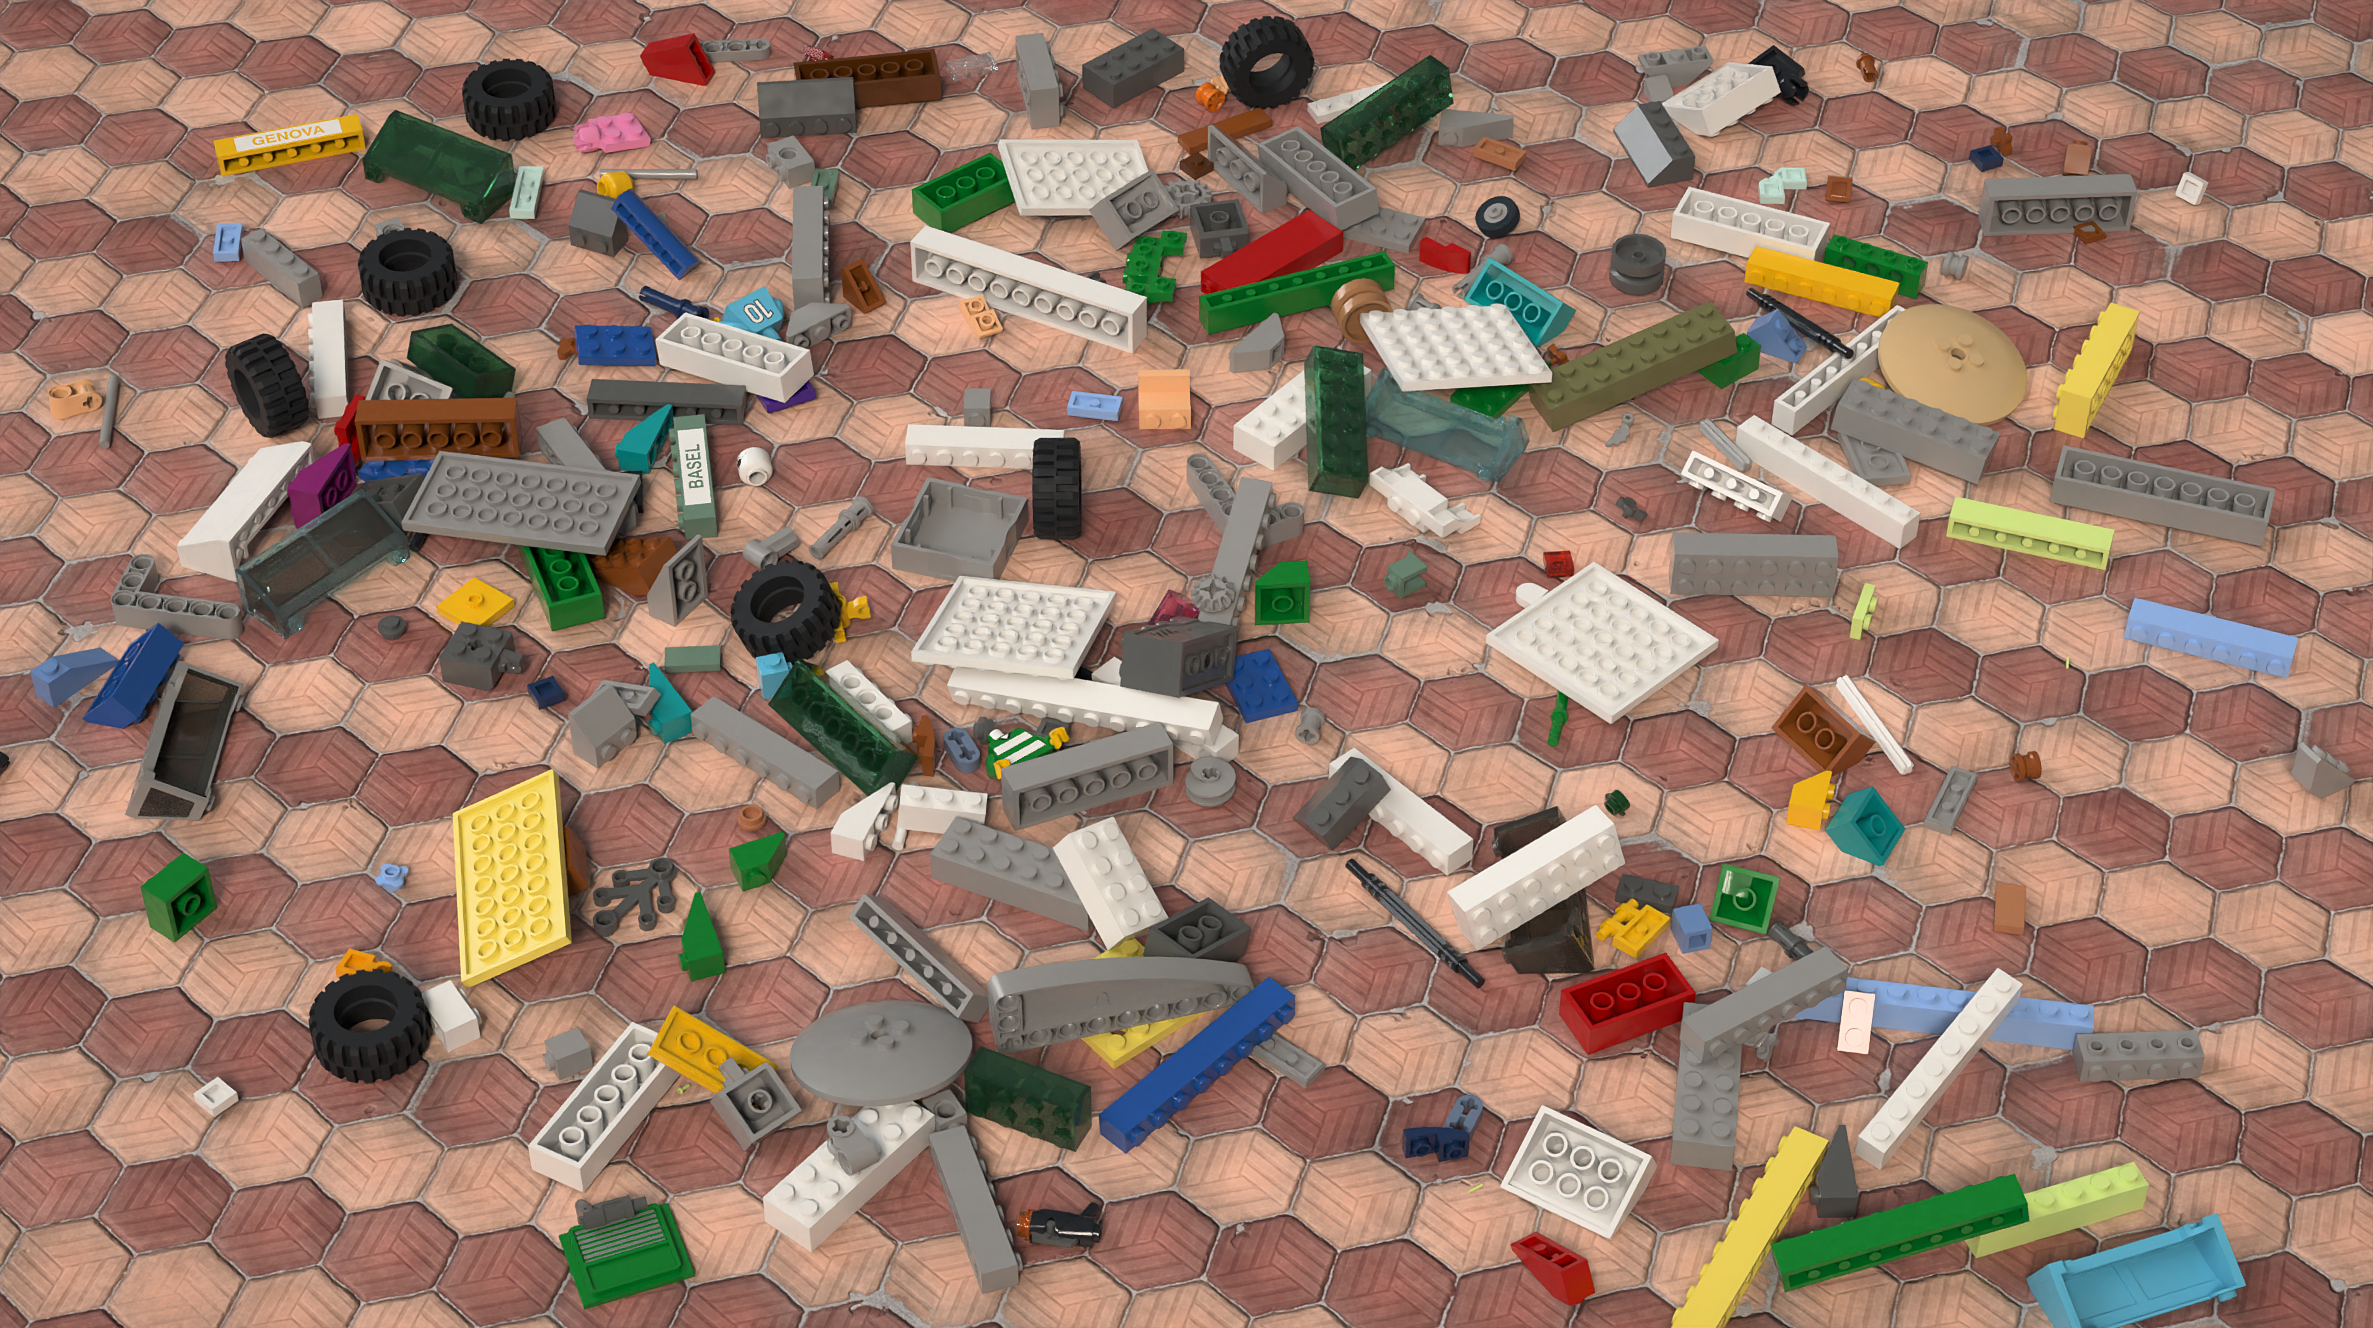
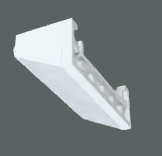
M300 441L260 448L188 534L179 541L177 553L181 566L238 582L244 575L243 570L239 569L240 561L242 558L247 559L249 556L247 545L288 497L287 488L289 483L295 479L299 471L315 462L312 444Z

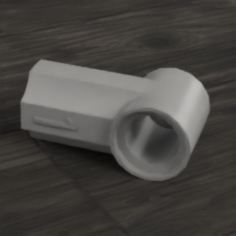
M787 526L763 541L758 539L749 541L744 547L743 558L762 571L766 565L771 563L776 565L778 558L798 547V538L794 531Z

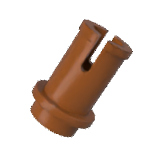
M1862 53L1858 56L1856 65L1861 69L1864 80L1866 82H1873L1876 80L1875 78H1878V72L1874 66L1875 59L1869 53Z

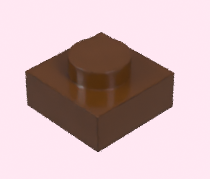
M1197 152L1180 161V170L1194 180H1197L1214 171V163Z

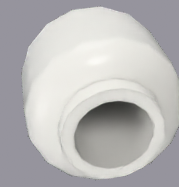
M751 447L742 451L737 458L738 473L740 479L745 484L759 486L771 478L773 472L771 459L764 449Z

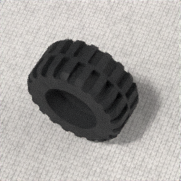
M1262 16V19L1254 18L1250 20V23L1240 25L1238 31H1233L1229 35V41H1225L1222 47L1223 52H1221L1219 58L1221 73L1232 95L1240 103H1244L1248 107L1254 108L1256 106V108L1265 109L1267 106L1276 108L1278 104H1286L1290 102L1289 99L1292 97L1296 98L1301 93L1300 90L1302 88L1305 89L1308 85V78L1311 79L1315 65L1313 52L1300 28L1295 26L1294 22L1288 19L1284 20L1283 17L1274 16V19L1271 16ZM1271 54H1283L1280 60L1272 67L1263 71H1251L1260 59Z
M510 58L498 62L494 60L488 65L483 64L479 66L477 71L473 70L463 83L462 96L466 121L480 136H488L490 140L496 141L501 139L502 141L509 142L512 139L518 141L524 137H533L537 132L541 133L556 115L552 77L540 65L536 66L532 61L524 62L523 59L510 60Z
M404 228L401 231H397V229L392 230L386 235L383 233L377 236L376 240L372 239L364 247L358 259L362 293L365 300L378 311L383 310L388 315L397 314V316L405 317V315L409 314L417 316L422 312L429 313L433 308H439L444 305L445 301L451 298L457 287L458 279L453 249L443 237L438 236L432 231L426 232L420 228H417V230Z
M263 333L231 346L225 355L228 379H230L237 402L241 406L244 415L249 419L252 427H255L256 431L263 437L273 438L305 424L310 414L306 390L293 360L289 357L287 350L282 347V343L276 340V337Z
M1038 438L1034 441L1032 462L1034 536L1039 539H1076L1081 535L1082 513L1080 441L1076 438Z
M788 560L779 561V564L776 565L768 564L762 571H755L751 579L745 580L741 584V591H737L733 600L735 603H732L730 611L732 615L731 623L745 648L755 659L756 657L783 652L786 663L791 662L792 665L799 664L800 660L804 658L808 660L814 657L813 654L816 651L821 652L826 647L825 643L831 641L834 637V629H837L839 626V617L841 615L839 600L824 574L810 563L804 564L803 561L797 560L789 563ZM794 604H801L788 618L770 623L773 617L782 609Z
M365 969L357 970L356 974L350 976L348 973L342 975L339 981H332L326 985L325 992L321 991L314 999L315 1003L312 1004L309 1011V1028L317 1059L320 1060V1064L325 1070L331 1071L332 1075L340 1079L346 1077L349 1082L357 1083L358 1080H362L365 1084L374 1083V1080L382 1079V1081L389 1080L396 1073L401 1075L407 1071L408 1065L413 1066L420 1059L419 1055H422L427 1047L430 1031L422 994L418 987L413 985V982L404 976L400 978L398 973L392 971L383 973L382 969H373L372 972H365ZM382 1019L390 1021L386 1026L372 1032L357 1033L348 1031L354 1025L366 1020Z

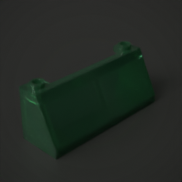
M394 110L388 116L362 159L365 179L381 183L385 175L457 202L460 204L465 218L480 224L485 222L512 198L516 183L512 154L398 110Z

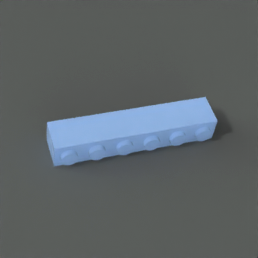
M2134 598L2124 634V639L2286 679L2289 676L2298 642V637L2139 598Z

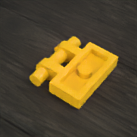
M1629 899L1626 903H1621L1615 909V914L1611 918H1606L1600 924V929L1595 935L1600 941H1605L1608 937L1614 936L1612 946L1637 959L1670 926L1671 918L1647 904L1641 910H1638V902L1635 899Z

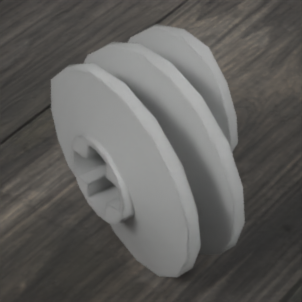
M1201 757L1194 760L1190 765V772L1187 773L1185 778L1187 798L1194 804L1207 807L1227 802L1235 793V770L1228 762L1216 757Z

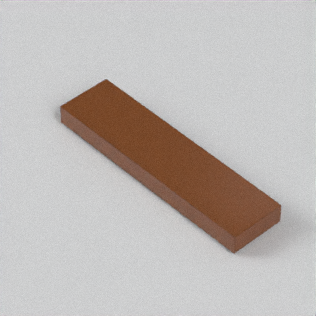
M1257 108L1210 125L1219 128L1234 139H1238L1272 127V119L1261 108ZM1210 125L1178 135V143L1189 155L1208 149V126Z

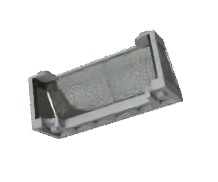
M178 660L162 694L125 815L135 819L199 821L204 810L210 811L215 799V795L211 794L212 788L210 786L233 711L238 712L244 699V696L240 695L242 683Z

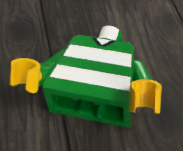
M1016 728L1007 734L1002 733L999 729L993 730L987 738V741L990 743L988 745V756L985 760L987 776L992 780H1001V768L1052 754L1054 748L1059 749L1063 742L1070 740L1065 728H1056L1046 737L1031 734L1022 728Z

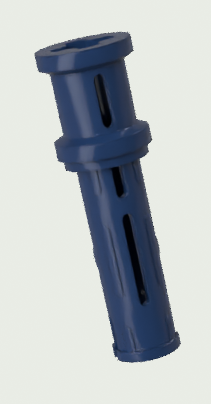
M649 286L642 287L639 294L645 295V297L639 296L641 301L673 313L676 319H679L684 313L705 319L709 318L707 307L693 305L688 299L678 300Z

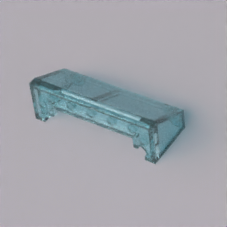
M1382 368L1356 418L1360 432L1368 438L1373 439L1377 437L1472 472L1484 481L1493 480L1500 482L1525 451L1530 441L1522 418L1510 414L1507 421L1504 416H1500L1498 420L1419 390L1402 391L1391 372L1385 368Z

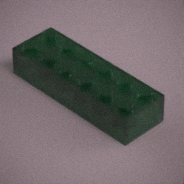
M1432 55L1427 56L1321 127L1323 146L1351 169L1356 170L1454 103L1449 67Z
M1313 345L1304 362L1308 491L1359 499L1369 481L1363 353Z
M797 659L768 704L867 796H870L890 782L895 783L897 791L920 757L818 665Z

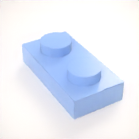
M242 223L217 224L213 249L214 262L240 260L241 238H243L244 231Z
M1072 391L1067 406V415L1118 421L1123 406V397Z

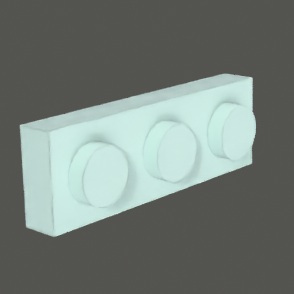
M519 166L509 210L510 219H535L544 179V167Z

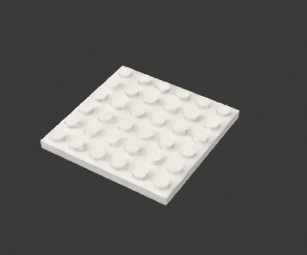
M1492 304L1483 307L1468 305L1465 308L1445 306L1442 309L1419 308L1418 310L1411 311L1396 309L1390 313L1373 310L1369 313H1360L1361 326L1402 391L1552 382L1553 373L1506 305Z
M1595 562L1486 635V643L1610 724L1716 650L1719 640Z
M959 576L911 651L912 661L921 662L924 665L940 664L948 665L951 668L968 667L975 668L978 671L995 670L1002 671L1005 674L1022 673L1029 674L1032 677L1050 676L1056 677L1059 680L1073 679L1116 603V592Z

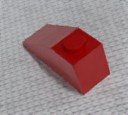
M1534 1232L1510 1244L1512 1251L1554 1298L1568 1306L1580 1304L1586 1297L1596 1293L1588 1260L1538 1232Z

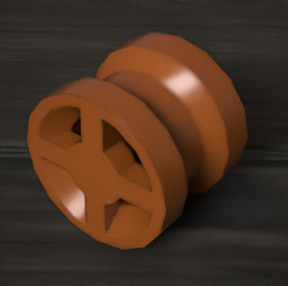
M2030 751L2026 755H2021L2020 753L2011 755L2010 769L2013 779L2017 782L2023 781L2026 777L2031 779H2039L2041 777V761L2036 751Z

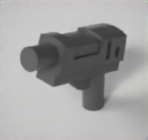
M627 1195L593 1205L584 1199H579L575 1203L578 1224H581L586 1230L606 1225L607 1222L618 1219L635 1217L634 1212L648 1208L645 1196L631 1200L630 1196Z

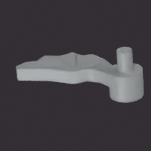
M1631 413L1623 414L1621 427L1616 429L1613 436L1605 443L1606 447L1613 445L1618 447L1621 443H1626V438H1629L1630 435L1629 427L1632 426L1634 416Z

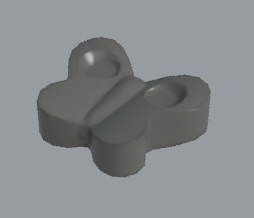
M1620 497L1616 502V505L1623 509L1624 513L1622 516L1624 518L1632 516L1643 522L1648 515L1645 511L1637 509L1636 501L1630 497Z

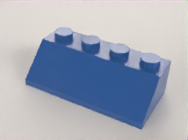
M160 623L146 631L128 645L82 719L89 723L124 729L132 722L137 724L147 712L144 710L145 706L149 705L158 695L156 688L161 686L169 677L168 669L173 667L180 659L179 651L184 643Z

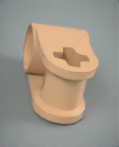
M86 378L53 386L48 391L51 414L57 419H67L78 414L93 412L102 404V398L99 393L95 392L93 381Z

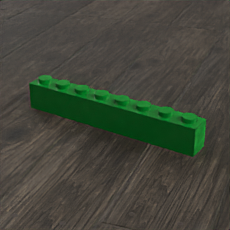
M1386 251L1202 295L1199 296V321L1209 335L1262 322L1273 313H1277L1279 317L1331 305V301L1338 289L1352 280L1362 278L1374 280L1380 284L1383 292L1394 289L1395 265Z
M2015 1174L1999 1176L1984 1183L1968 1185L1953 1192L1937 1194L1922 1201L1906 1203L1901 1207L1875 1212L1867 1217L1853 1221H1844L1836 1226L1822 1230H1813L1808 1234L1794 1238L1783 1239L1771 1244L1773 1260L1784 1291L1788 1292L2029 1222L2028 1203Z

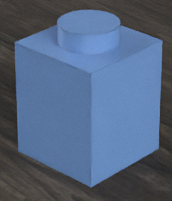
M1701 903L1673 909L1670 929L1682 954L1710 949L1713 928Z

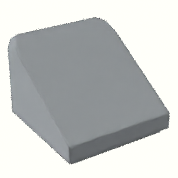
M1666 74L1649 77L1644 80L1643 93L1650 102L1660 101L1663 103L1674 96Z

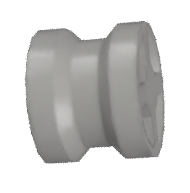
M1948 251L1943 262L1941 274L1944 276L1953 275L1956 279L1962 280L1967 269L1969 257L1965 255L1959 257L1954 252Z

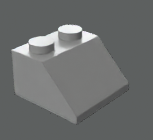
M609 683L568 713L574 754L597 769L637 739L635 717L614 687Z

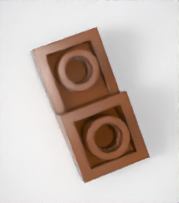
M922 715L919 726H915L913 730V743H917L918 764H922L923 776L934 777L936 768L935 735L929 717Z

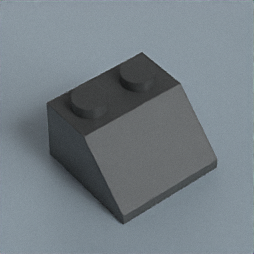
M582 189L579 190L568 225L572 246L611 257L616 256L628 242L627 225L611 209L616 199Z

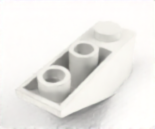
M890 782L841 813L830 833L832 853L865 861L868 853L875 849L879 833L885 831L891 812H895L898 807L899 796L896 795L894 782Z

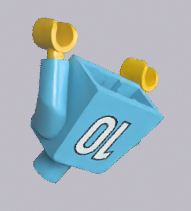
M763 286L727 305L722 318L723 321H720L718 317H715L712 321L782 341L778 332L784 319L783 302L772 297L767 288Z

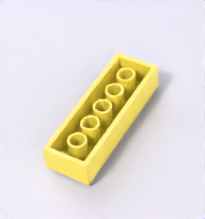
M2110 303L2106 311H2101L2097 322L2098 326L2093 325L2089 340L2086 339L2083 343L2081 355H2076L2073 369H2069L2066 374L2065 384L2061 383L2058 388L2056 398L2060 399V401L2056 404L2052 418L2056 419L2054 430L2084 439L2132 352L2140 311L2115 303Z

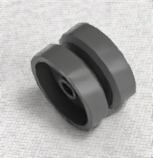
M1630 234L1618 238L1612 245L1609 274L1611 284L1619 291L1632 295H1645L1657 291L1663 285L1666 259L1664 244L1657 238L1644 234Z

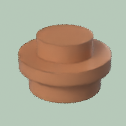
M746 805L738 814V825L747 831L758 830L765 825L766 814L757 805Z

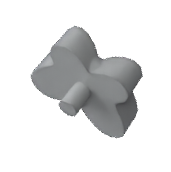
M1768 1030L1749 1038L1743 1044L1748 1048H1756L1757 1057L1761 1061L1767 1062L1771 1059L1773 1047L1779 1044L1780 1039Z

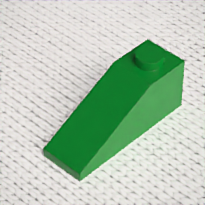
M701 892L694 894L681 939L682 953L678 954L680 968L682 971L687 970L691 982L725 973L723 951Z

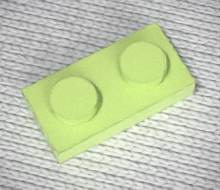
M1864 584L1852 618L1849 638L1860 640L1863 631L1869 630L1872 620L1870 612L1875 613L1878 604V597L1874 596L1876 585Z

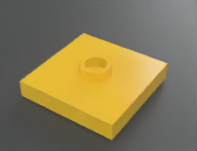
M474 577L438 604L436 608L438 614L457 625L462 621L488 627L515 605L513 598Z

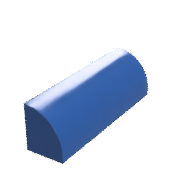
M632 189L618 196L611 207L613 212L678 280H681L699 266L701 261Z

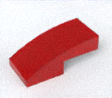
M1425 237L1420 241L1419 261L1444 271L1468 274L1470 272L1471 252L1452 242L1445 247Z

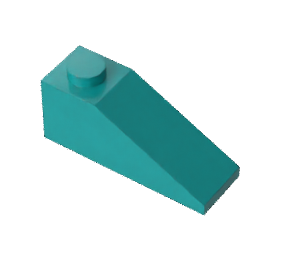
M665 405L625 433L621 443H617L615 448V457L618 458L620 470L642 471V473L650 474L670 434L669 428L674 426L672 405Z
M654 662L649 664V687H654L661 695L650 711L651 719L648 720V725L654 736L658 735L663 743L666 744L692 733V710Z

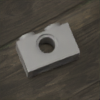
M794 135L767 144V164L775 170L779 180L783 181L789 189L812 182L815 171L814 160Z

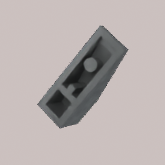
M1839 1125L1817 1172L1815 1186L1810 1187V1204L1816 1205L1818 1218L1855 1217L1859 1196L1846 1125Z

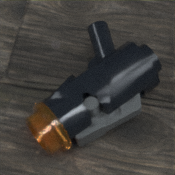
M1091 1202L1080 1215L1050 1209H1028V1212L1021 1211L1018 1219L1017 1236L1024 1237L1025 1241L1047 1246H1060L1069 1249L1074 1246L1093 1248L1094 1243H1100L1102 1224H1097L1095 1217L1099 1213L1100 1207L1096 1203Z

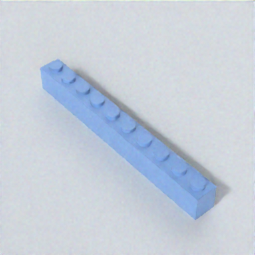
M1847 977L1844 989L1875 994L1871 1027L1939 1035L1946 1031L1977 993ZM1844 990L1836 996L1832 995L1813 1008H1807L1797 1013L1793 1018L1840 1023ZM2020 997L2019 1002L1988 1040L2073 1050L2077 1034L2093 1033L2094 1006Z

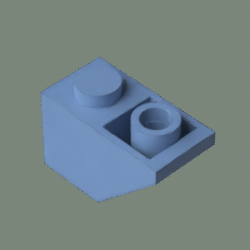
M1778 309L1755 319L1746 333L1761 345V353L1789 362H1798L1807 349L1803 339L1796 333Z

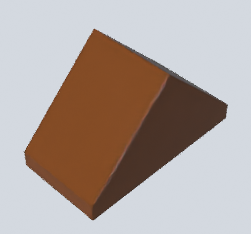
M863 258L841 269L843 297L865 314L886 303Z

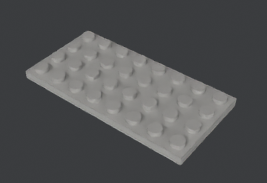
M439 451L401 524L403 531L606 556L641 484L640 475Z

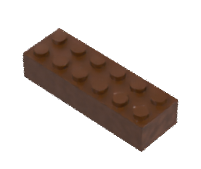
M935 49L793 63L795 80L853 77L855 109L942 100L941 76Z

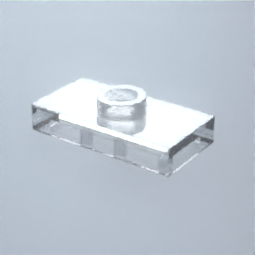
M990 52L969 55L945 62L946 70L953 81L998 72L997 63Z

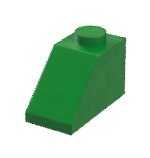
M783 831L729 848L730 867L742 891L770 883L787 856L786 840Z

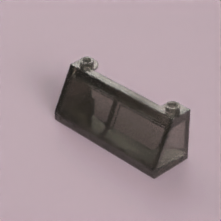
M1555 806L1495 827V840L1492 841L1493 851L1496 857L1504 859L1564 824L1567 820L1559 807ZM1585 888L1510 931L1511 940H1506L1505 947L1502 948V954L1506 963L1512 964L1518 974L1586 973L1595 970Z

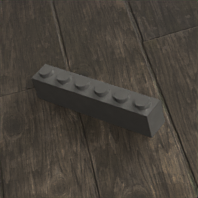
M592 379L587 395L589 419L644 421L665 405L670 404L673 407L674 417L705 414V424L743 425L747 409L746 385Z

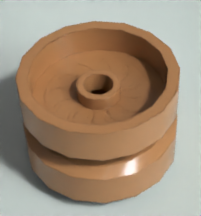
M1356 279L1344 284L1336 291L1331 301V310L1344 337L1350 342L1357 344L1372 343L1360 324V313H1369L1373 310L1393 312L1380 284L1371 279Z

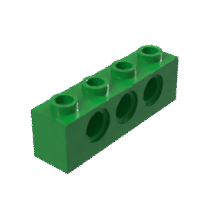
M1835 234L1825 248L1823 262L1900 283L1898 294L1917 299L1925 286L1928 268L1927 261Z

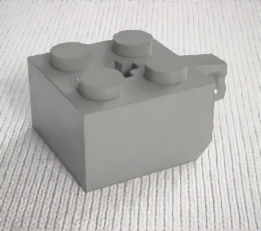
M731 1057L718 1067L725 1078V1081L722 1083L724 1089L716 1093L710 1102L744 1152L793 1121L802 1111L773 1067L767 1062L749 1072L746 1067L741 1070ZM758 1104L760 1109L754 1108L752 1105Z

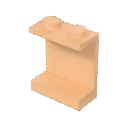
M1190 369L1138 370L1139 430L1191 429Z

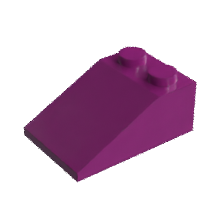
M345 443L299 471L295 479L289 483L287 495L290 497L291 515L294 517L296 529L326 534L338 515L337 509L349 498L358 484L351 444Z

